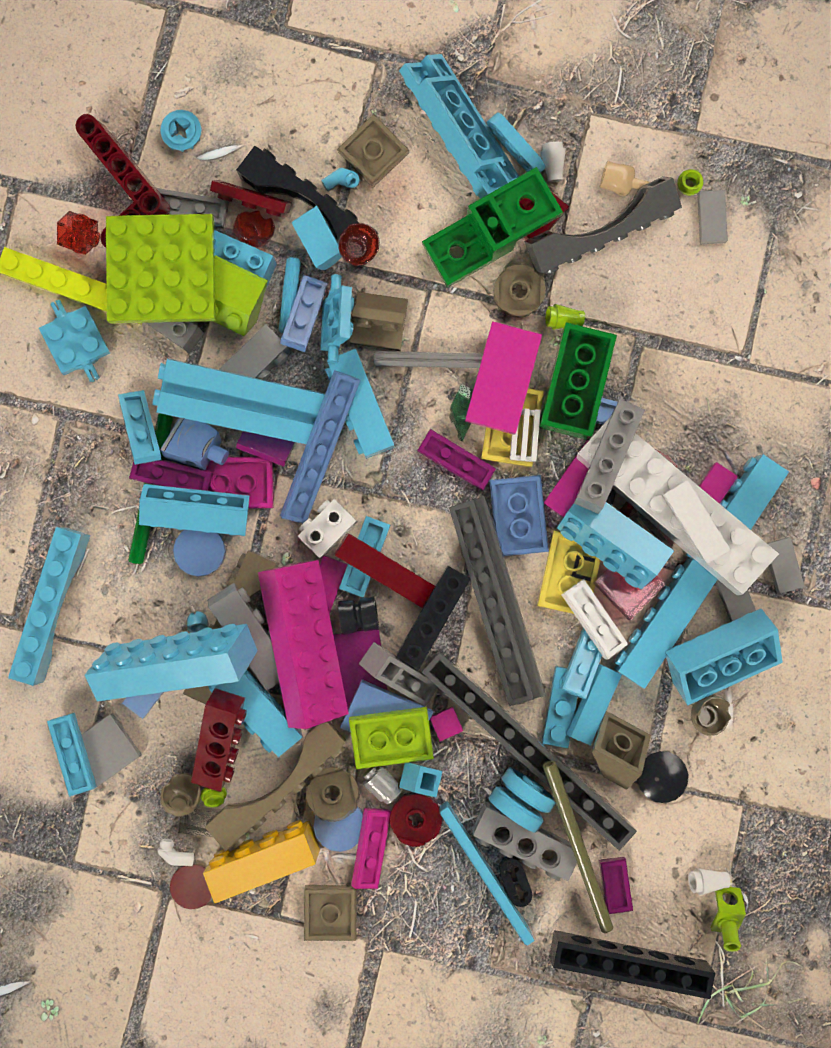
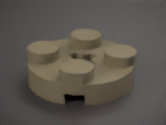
M516 264L509 266L498 276L494 284L493 295L498 309L502 313L520 318L529 316L537 311L545 297V283L542 277L534 271L535 269L528 265ZM517 285H521V288L526 290V294H522V297H517L512 292V290L516 289Z
M338 767L323 769L314 777L306 791L309 808L321 820L328 822L341 821L354 813L360 796L359 787L354 777ZM331 788L340 791V795L334 801L331 798H326Z

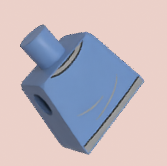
M185 418L178 419L160 449L165 459L199 470H205L211 460L223 465L229 455V451L219 447L222 439L217 430L207 423Z

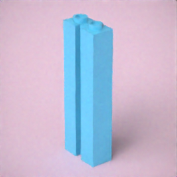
M167 358L166 364L160 363L158 379L163 380L161 390L155 389L152 405L158 406L156 413L307 444L325 394Z

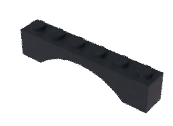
M254 146L236 169L240 179L257 192L287 195L301 200L313 208L317 205L323 217L333 229L343 255L362 269L380 246L378 232L368 224L363 226L359 223L357 216L350 210L346 209L343 211L336 206L338 203L328 194L323 196L317 192V187L311 181L298 178L296 171L285 163L282 166L275 161L276 157L265 148L261 150Z

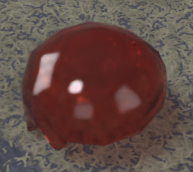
M244 211L237 215L233 223V231L237 239L257 249L265 246L271 240L276 230L273 219H264L260 211Z
M365 223L351 224L339 237V254L345 262L351 265H366L379 251V236L372 227Z

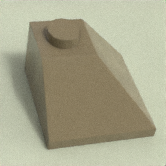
M608 711L605 712L600 723L592 753L603 777L627 790L642 775L651 735Z

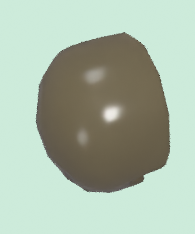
M708 696L695 702L691 709V720L695 729L707 736L718 735L723 732L731 720L728 711L729 702L720 696Z
M188 773L174 774L168 784L162 787L160 801L161 806L167 813L180 817L192 813L199 805L201 786L191 783L192 775Z

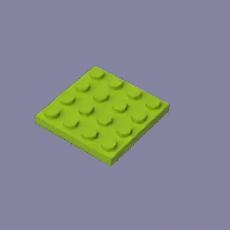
M213 214L106 216L107 321L110 324L216 321Z

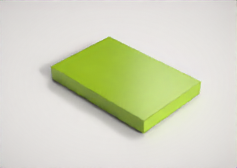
M427 707L349 717L356 769L434 759Z

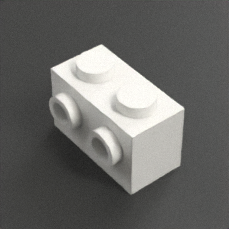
M335 499L332 502L326 500L317 510L320 514L313 521L309 518L299 528L301 533L298 537L319 558H323L358 522Z

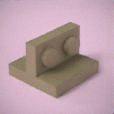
M357 292L356 303L351 314L353 332L350 344L401 351L408 299Z

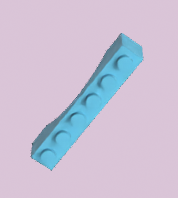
M55 528L8 676L9 679L32 686L45 681L52 659L53 639L59 613L70 583L84 558L91 535L69 528Z

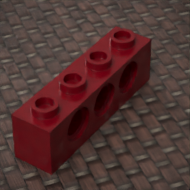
M214 688L204 708L191 783L221 792L225 783L231 782L235 768L231 767V765L235 763L239 749L235 748V746L239 744L243 733L239 726H242L247 714V710L243 709L245 697Z

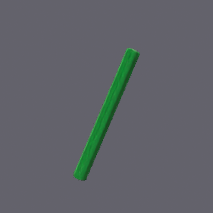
M161 413L158 414L155 427L159 450L170 434L173 421L172 416ZM160 451L161 460H165V457L163 456L162 452ZM139 510L128 561L133 564H143L151 526L139 525Z

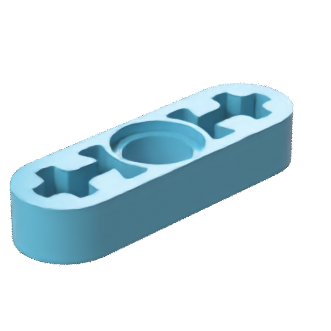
M497 112L487 121V126L492 134L526 172L535 167L538 168L540 173L545 170V164L541 157L501 113Z

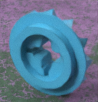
M176 110L169 113L163 119L160 131L163 141L172 150L184 152V150L189 148L193 149L194 145L200 142L202 128L198 118L193 113L186 110ZM176 124L186 129L187 138L182 137L180 134L176 136L178 134Z

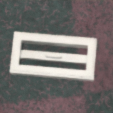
M522 409L521 415H524L521 455H516L517 427L516 434H512L510 460L536 462L540 410ZM529 416H534L531 456H526Z

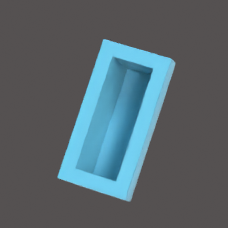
M317 205L291 222L316 268L325 271L342 257L343 252Z

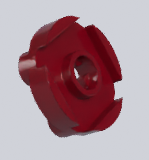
M414 792L400 796L393 805L390 814V826L400 842L408 846L420 847L430 842L439 834L442 816L438 803L432 797ZM415 813H419L420 817L423 818V822H418L417 826L412 825V820L408 819L410 815L412 816Z

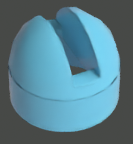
M196 611L195 614L191 613L188 616L187 630L189 632H198L208 628V619L203 612Z

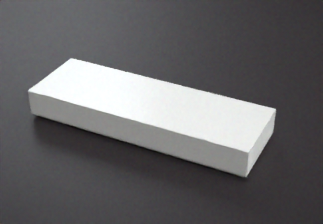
M688 480L663 494L705 565L731 551Z
M585 580L579 581L561 594L604 659L611 658L628 645Z

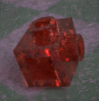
M69 211L57 222V245L70 249L75 253L86 255L93 247H97L99 244L100 232H98L97 220L88 218L84 214Z

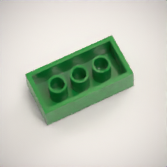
M565 323L539 422L540 429L589 440L593 436L617 338L616 334Z

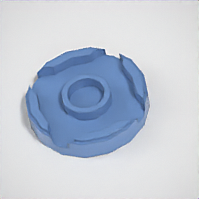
M184 530L175 540L173 548L174 559L179 568L187 574L205 576L215 572L222 565L226 555V547L220 533Z
M357 806L354 813L337 822L321 820L315 815L313 828L316 838L322 846L331 851L342 852L352 849L359 842L363 811Z

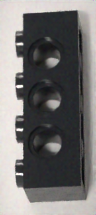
M448 565L446 566L398 650L396 658L417 670L420 669L471 578Z

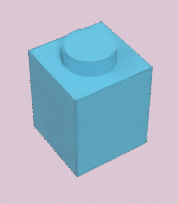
M405 763L399 788L437 797L442 771L414 763Z

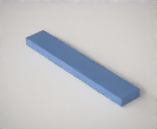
M334 370L280 516L283 519L302 524L308 520L360 379Z

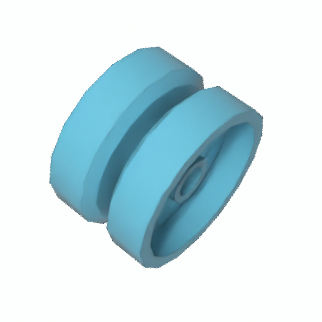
M509 767L502 776L503 783L508 789L496 786L488 798L508 818L523 828L536 833L544 822L537 810L543 813H550L556 804L555 799L535 780Z

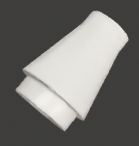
M549 142L542 145L540 154L545 164L548 182L563 180L566 148H563V142Z
M696 868L694 871H690L688 875L691 891L699 895L730 887V877L727 872Z

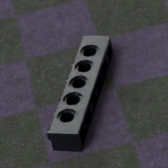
M554 930L549 953L553 968L711 999L715 972L705 960Z

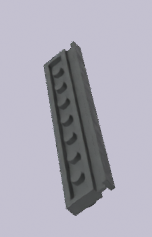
M486 496L449 507L508 704L511 706L534 700L535 698L545 697L544 686Z

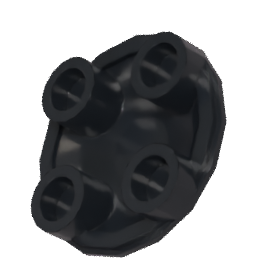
M664 750L652 753L645 758L642 775L637 779L640 790L648 799L657 803H668L678 799L684 793L688 785L689 774L685 763L678 756Z

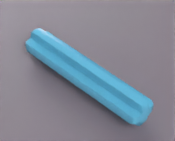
M289 257L286 260L279 331L281 333L284 332L298 292L301 262L300 259Z

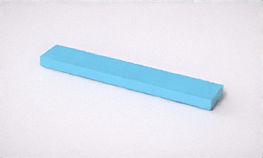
M446 801L439 808L442 818L523 943L528 946L535 941L532 931L516 906L510 901L507 892L448 801Z

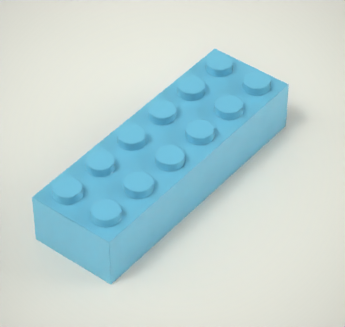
M228 624L223 628L217 629L204 628L192 633L184 631L173 636L165 637L164 635H159L148 640L135 639L130 643H112L92 663L91 668L84 676L97 702L238 682L258 650L247 624Z

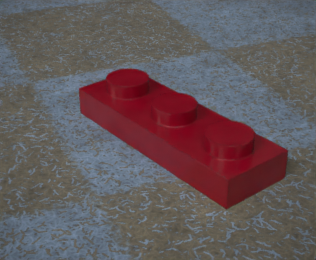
M212 180L210 191L218 193L217 198L232 202L233 198L242 201V206L251 209H257V206L266 208V213L281 217L282 213H290L292 202L222 180Z

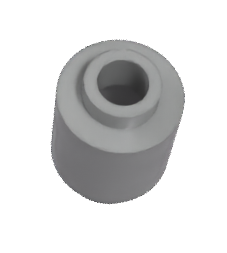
M382 766L371 767L363 775L365 779L363 785L380 802L384 801L386 804H389L401 792L398 782Z

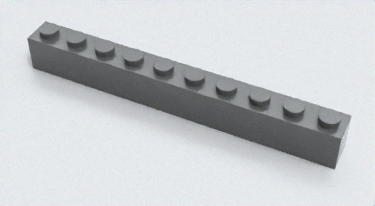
M440 650L422 668V673L549 788L550 785L543 764L555 761L572 809L620 851L633 837L637 830L625 817Z

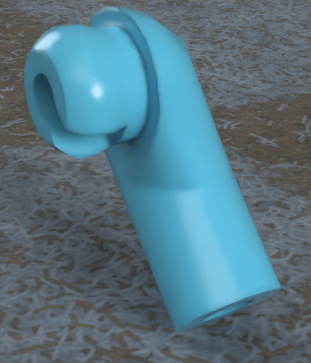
M339 168L323 178L321 182L325 189L329 191L337 185L348 188L357 187L360 183V178L352 170Z

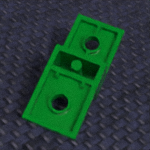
M535 167L470 204L467 209V216L423 240L422 245L448 288L513 251L516 241L562 216L563 211L538 168ZM528 198L532 200L534 207L531 210H523L519 205V201ZM454 246H459L464 250V255L460 258H454L450 255V249Z

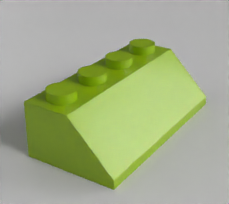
M215 255L216 321L213 322L245 336L257 323L268 280Z

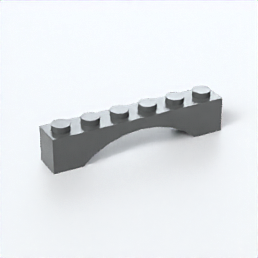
M662 176L641 186L626 209L613 221L599 229L574 235L545 231L524 241L534 269L544 274L553 273L559 269V265L565 262L574 263L582 258L581 255L584 253L600 251L605 248L604 244L612 240L614 242L621 241L627 238L628 233L633 230L641 231L650 227L651 222L657 219L664 220L672 217L674 211L682 208L674 179Z

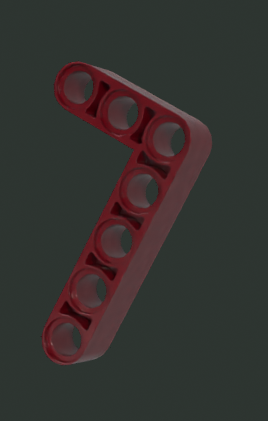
M90 114L81 115L75 124L77 133L133 200V203L118 216L169 215L170 206L107 127ZM110 146V149L105 153L106 148ZM126 164L125 169L120 172L121 167ZM142 183L141 188L136 191L137 185ZM158 202L157 207L151 211L152 205ZM106 227L100 235V241L105 248Z

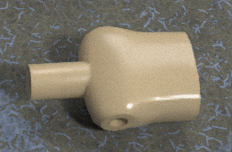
M607 161L599 187L613 191L620 196H626L631 192L632 188L638 190L641 186L649 183V181L635 178V169L630 165Z

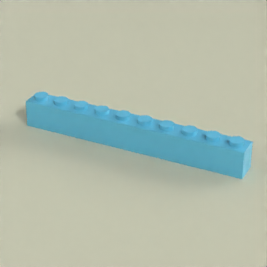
M764 454L754 458L751 457L743 467L744 474L740 479L737 478L729 489L731 493L726 501L722 500L720 503L750 530L789 473L788 470ZM686 553L688 558L684 564H679L673 571L672 577L674 579L670 585H665L659 592L657 598L660 600L654 608L650 607L643 617L645 622L640 630L637 628L629 638L631 643L626 651L622 650L614 661L616 663L614 667L616 671L644 689L666 658L665 651L672 649L718 580L688 553Z

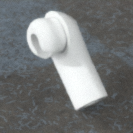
M162 839L160 841L158 854L168 864L193 866L194 853L177 852L173 848L174 842L172 839Z

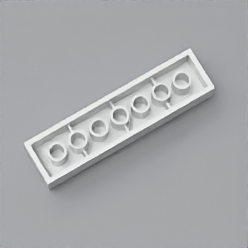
M610 418L577 454L576 458L588 469ZM635 433L612 488L734 594L743 595L779 553ZM687 480L731 551L706 565L663 496L664 493Z

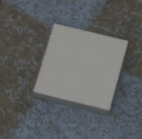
M113 713L81 734L97 787L142 755Z

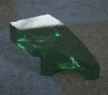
M461 384L451 404L449 418L456 427L458 439L463 442L471 423L465 422L473 389Z

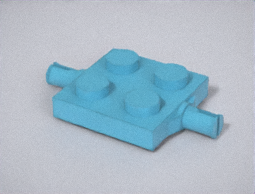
M338 274L331 276V290L328 297L322 303L320 350L328 351L327 362L332 364L339 362L338 352L340 345L350 339L353 332V323L350 322L351 312L354 307V298L351 297L352 287L341 286L342 276Z
M56 300V304L52 302L50 305L57 318L39 327V330L61 373L67 375L75 370L84 369L90 382H94V378L98 380L100 376L93 364L100 358L110 354V351L88 308L84 306L73 312L66 313L61 300Z

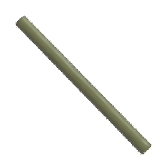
M555 761L546 762L543 764V768L599 927L603 933L611 932L614 927Z

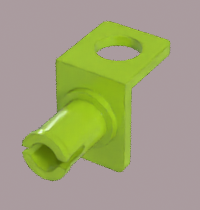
M736 887L723 888L715 891L718 912L711 924V931L722 932L724 949L734 952L740 950L741 947L738 930L746 916L741 889ZM725 893L733 895L737 900V904H727L723 900L722 895Z

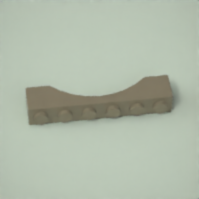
M248 550L246 554L242 553L236 566L240 569L236 578L231 577L227 587L235 583L238 589L243 587L251 598L261 591L258 572L278 568L280 563L252 550ZM216 620L215 624H210L208 628L217 629L223 627ZM208 686L185 689L183 694L206 704L212 692Z
M330 721L314 726L305 735L303 750L298 763L281 785L255 800L227 804L208 821L205 828L225 851L231 846L234 849L237 848L247 838L244 834L251 828L254 831L257 830L267 820L264 816L272 810L275 813L286 803L284 798L292 792L294 795L306 785L304 780L312 774L315 777L326 767L323 763L329 757L333 759L338 757L345 750L343 745L346 743V739Z

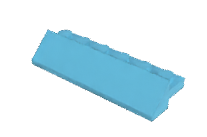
M442 54L426 55L421 62L405 63L401 67L399 72L403 76L406 86L411 89L417 98L420 108L429 117L432 127L439 133L446 149L453 155L460 171L467 177L474 193L480 199L519 177Z

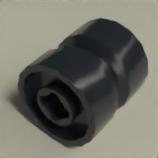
M375 596L360 598L358 604L354 600L338 601L340 626L343 635L355 633L359 627L365 632L379 630Z

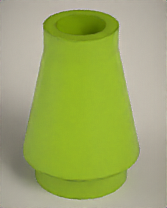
M558 304L548 306L546 309L545 324L553 330L563 328L565 323L579 326L584 325L585 312L582 310Z

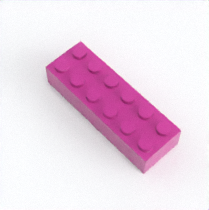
M319 560L300 562L258 572L288 728L308 729L348 715L349 712Z

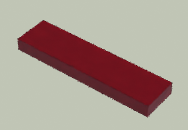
M349 533L345 535L334 553L336 557L423 608L435 587L432 583Z

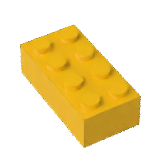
M301 820L287 825L286 830L278 832L275 829L265 833L262 839L255 842L253 839L242 842L238 846L239 848L229 851L228 848L226 851L223 849L216 852L214 858L209 861V865L203 872L215 904L315 865L320 847L310 821L302 823Z

